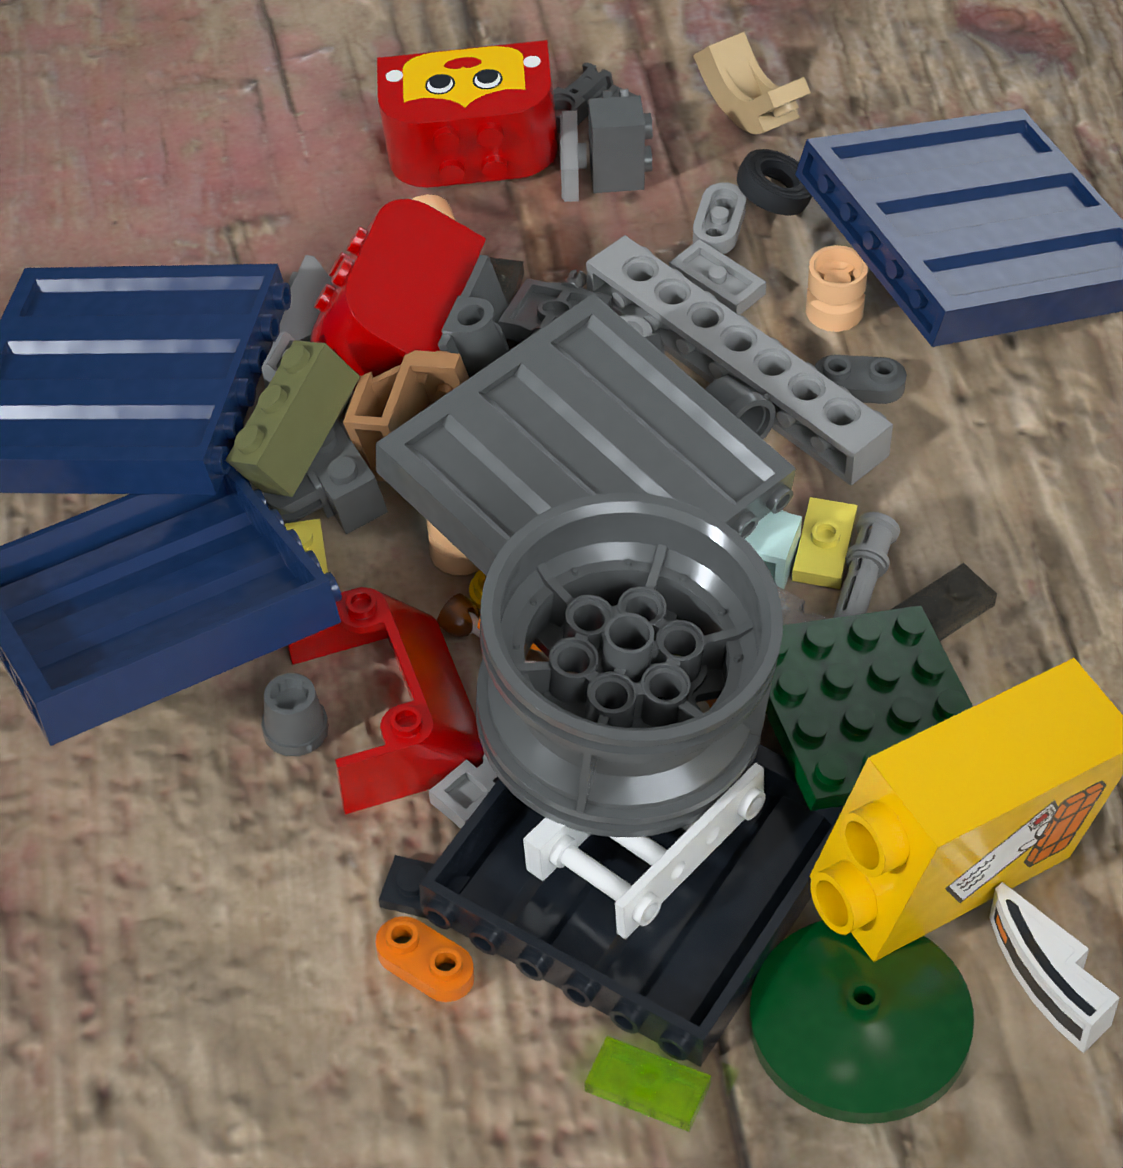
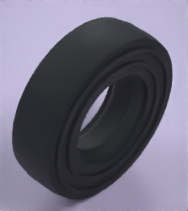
M770 149L753 150L743 159L738 169L736 179L741 192L755 205L771 213L786 216L797 215L808 206L812 195L795 175L799 162L784 153ZM766 177H770L779 181L784 186H786V188L772 183Z

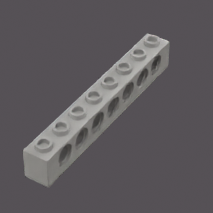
M624 235L586 262L587 290L612 295L611 309L619 316L635 315L648 321L652 328V335H661L664 350L710 384L720 377L727 376L738 381L753 392L763 395L769 394L776 413L772 429L852 486L889 456L893 424L882 413L872 410L862 403L845 387L838 386L828 379L811 363L801 360L784 348L777 339L767 336L750 324L744 316L736 314L719 302L713 294L702 290L689 281L679 270L671 268L655 257L646 247L638 245Z

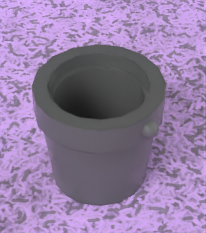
M727 376L714 380L706 387L705 390L760 438L764 439L768 435L776 417L775 407L770 401L769 394L763 395L753 392L738 381Z
M298 673L279 675L271 680L265 688L264 713L261 727L266 744L274 752L284 756H302L320 747L328 735V717L324 706L319 702L314 685L306 676Z

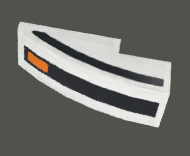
M1001 882L995 888L989 916L998 944L1013 974L1032 1002L1061 1034L1081 1052L1085 1053L1112 1025L1120 997L1084 970L1089 948L1005 883Z

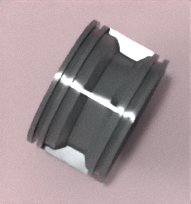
M615 492L577 498L544 511L528 521L511 536L496 555L487 573L480 609V643L483 659L477 680L476 723L483 751L491 767L504 785L528 807L556 823L577 831L609 837H642L673 831L697 821L753 765L758 752L783 635L782 604L778 589L766 564L755 549L738 532L710 513L672 498L643 493ZM533 643L549 658V661L525 663L526 656ZM566 672H577L579 674H569ZM657 697L669 698L670 700L658 699ZM717 699L713 706L705 713L697 705V702Z

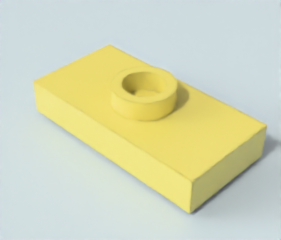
M810 497L794 562L792 581L835 589L841 588L846 565L845 557L850 547L858 505Z

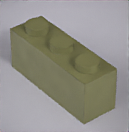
M294 340L291 347L283 354L281 364L268 387L260 394L258 404L245 427L237 434L234 446L225 461L256 488H259L261 492L293 497L360 376L326 343Z

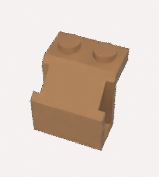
M415 350L404 356L401 365L374 378L371 372L359 378L343 424L352 443L377 481L386 482L376 472V442L469 379L460 354L447 351L430 352Z

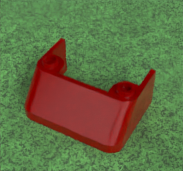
M368 587L354 588L341 592L342 600L336 602L341 623L288 645L291 663L295 665L388 638L412 701L396 705L383 715L380 729L384 745L335 759L342 808L345 815L430 790L465 760H468L476 768L483 764L485 753L478 735L476 716L439 624L432 615Z

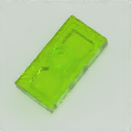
M606 1036L584 1083L585 1092L690 1132L711 1085V1075Z

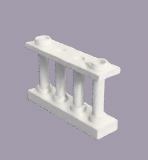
M754 763L697 821L681 827L686 832L668 850L648 836L610 837L651 865L633 885L578 848L591 835L590 833L571 829L546 817L523 838L527 871L544 881L557 867L563 868L566 866L616 901L617 934L626 940L639 925L646 926L656 917L662 902L744 819L751 820L758 814L766 797L764 793V768Z

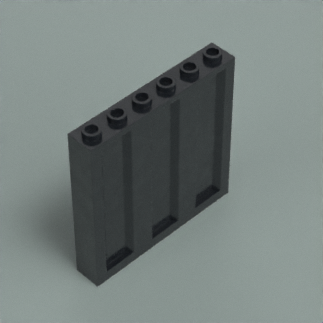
M657 697L658 699L670 700L669 698ZM759 744L753 764L757 763L764 768V793L766 797L761 810L753 819H744L662 902L656 917L646 926L639 925L625 940L617 934L616 901L566 866L563 868L557 867L544 881L527 871L523 838L545 817L518 799L499 778L419 883L421 909H423L426 918L435 926L446 930L452 928L468 937L472 944L480 951L489 955L498 954L513 962L528 978L536 981H541L542 979L561 989L565 996L573 1003L582 1007L591 1006L608 1015L612 1022L623 1031L631 1034L638 1032L658 1043L661 1050L668 1056L680 1061L687 1059L701 1067L753 988L755 978L763 962L773 949L784 940L812 897L811 878L809 876L844 805L810 811L786 757ZM679 828L648 837L668 850L686 830ZM591 834L578 847L631 885L651 867L650 864L609 836ZM462 875L470 876V879L459 893L447 888L448 883L453 878Z

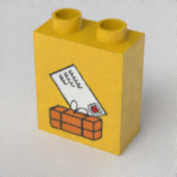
M1072 658L869 757L809 876L811 878L812 899L823 921L838 934L846 935L851 932L871 960L875 962L993 899L995 888L1001 882L1012 889L1070 858L1123 776L1122 713L1078 661Z

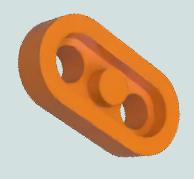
M395 917L385 922L379 928L375 940L378 960L386 970L430 998L440 1002L456 1001L469 993L473 987L475 975L473 959L466 949L413 917ZM400 937L411 938L410 941L403 944L394 941ZM444 963H451L455 965V967L449 971H441L438 969V967Z

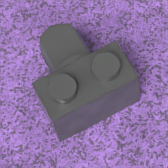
M628 88L619 89V97H612L611 90H602V98L589 99V162L593 193L645 190V172H652L651 146H645V139H653L651 113H643L641 95L629 96Z
M337 419L294 496L264 493L270 510L276 508L279 511L284 524L297 522L322 509L327 518L335 516L346 534L388 512L374 474Z

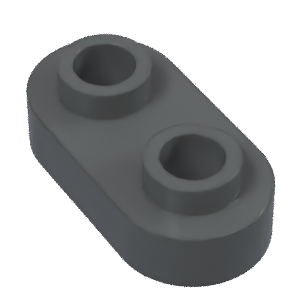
M829 355L821 358L815 364V368L838 386L845 387L862 403H892L900 399L905 391L906 370L898 361L890 358Z

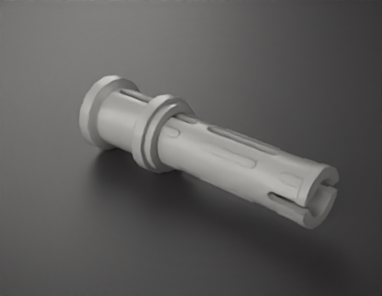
M867 512L859 517L856 524L858 536L855 545L848 549L845 557L849 571L833 618L867 612L876 581L888 570L890 561L887 554L890 545L897 541L900 533L898 523L890 516L879 512Z

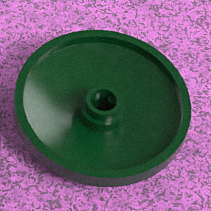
M821 920L789 935L765 959L752 988L749 1027L754 1050L762 1067L776 1086L788 1097L808 1110L827 1118L857 1124H876L912 1116L938 1101L953 1086L961 1074L969 1055L974 1030V1009L970 992L961 972L949 956L927 937L922 936L873 962L851 932L846 935L838 934Z

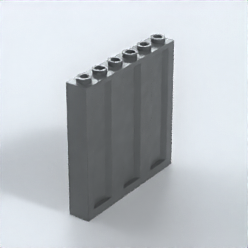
M594 293L376 442V472L486 576L503 545L528 521L559 504L596 494L630 492L672 498L710 513L725 522L745 539L770 512L773 514L779 513L788 505L793 497L792 486L796 468Z

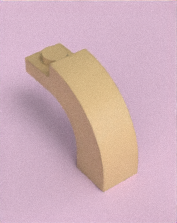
M745 32L714 43L693 55L703 80L714 100L725 114L742 130L752 134H761L800 118L797 112L799 106L796 100L811 93L805 78L802 77L783 86H778L770 81L758 65Z

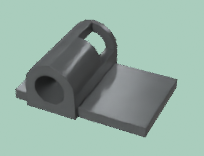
M489 255L479 256L461 296L457 297L441 330L443 334L438 343L440 351L461 355L469 378L510 351L501 326L498 325V320L508 307Z

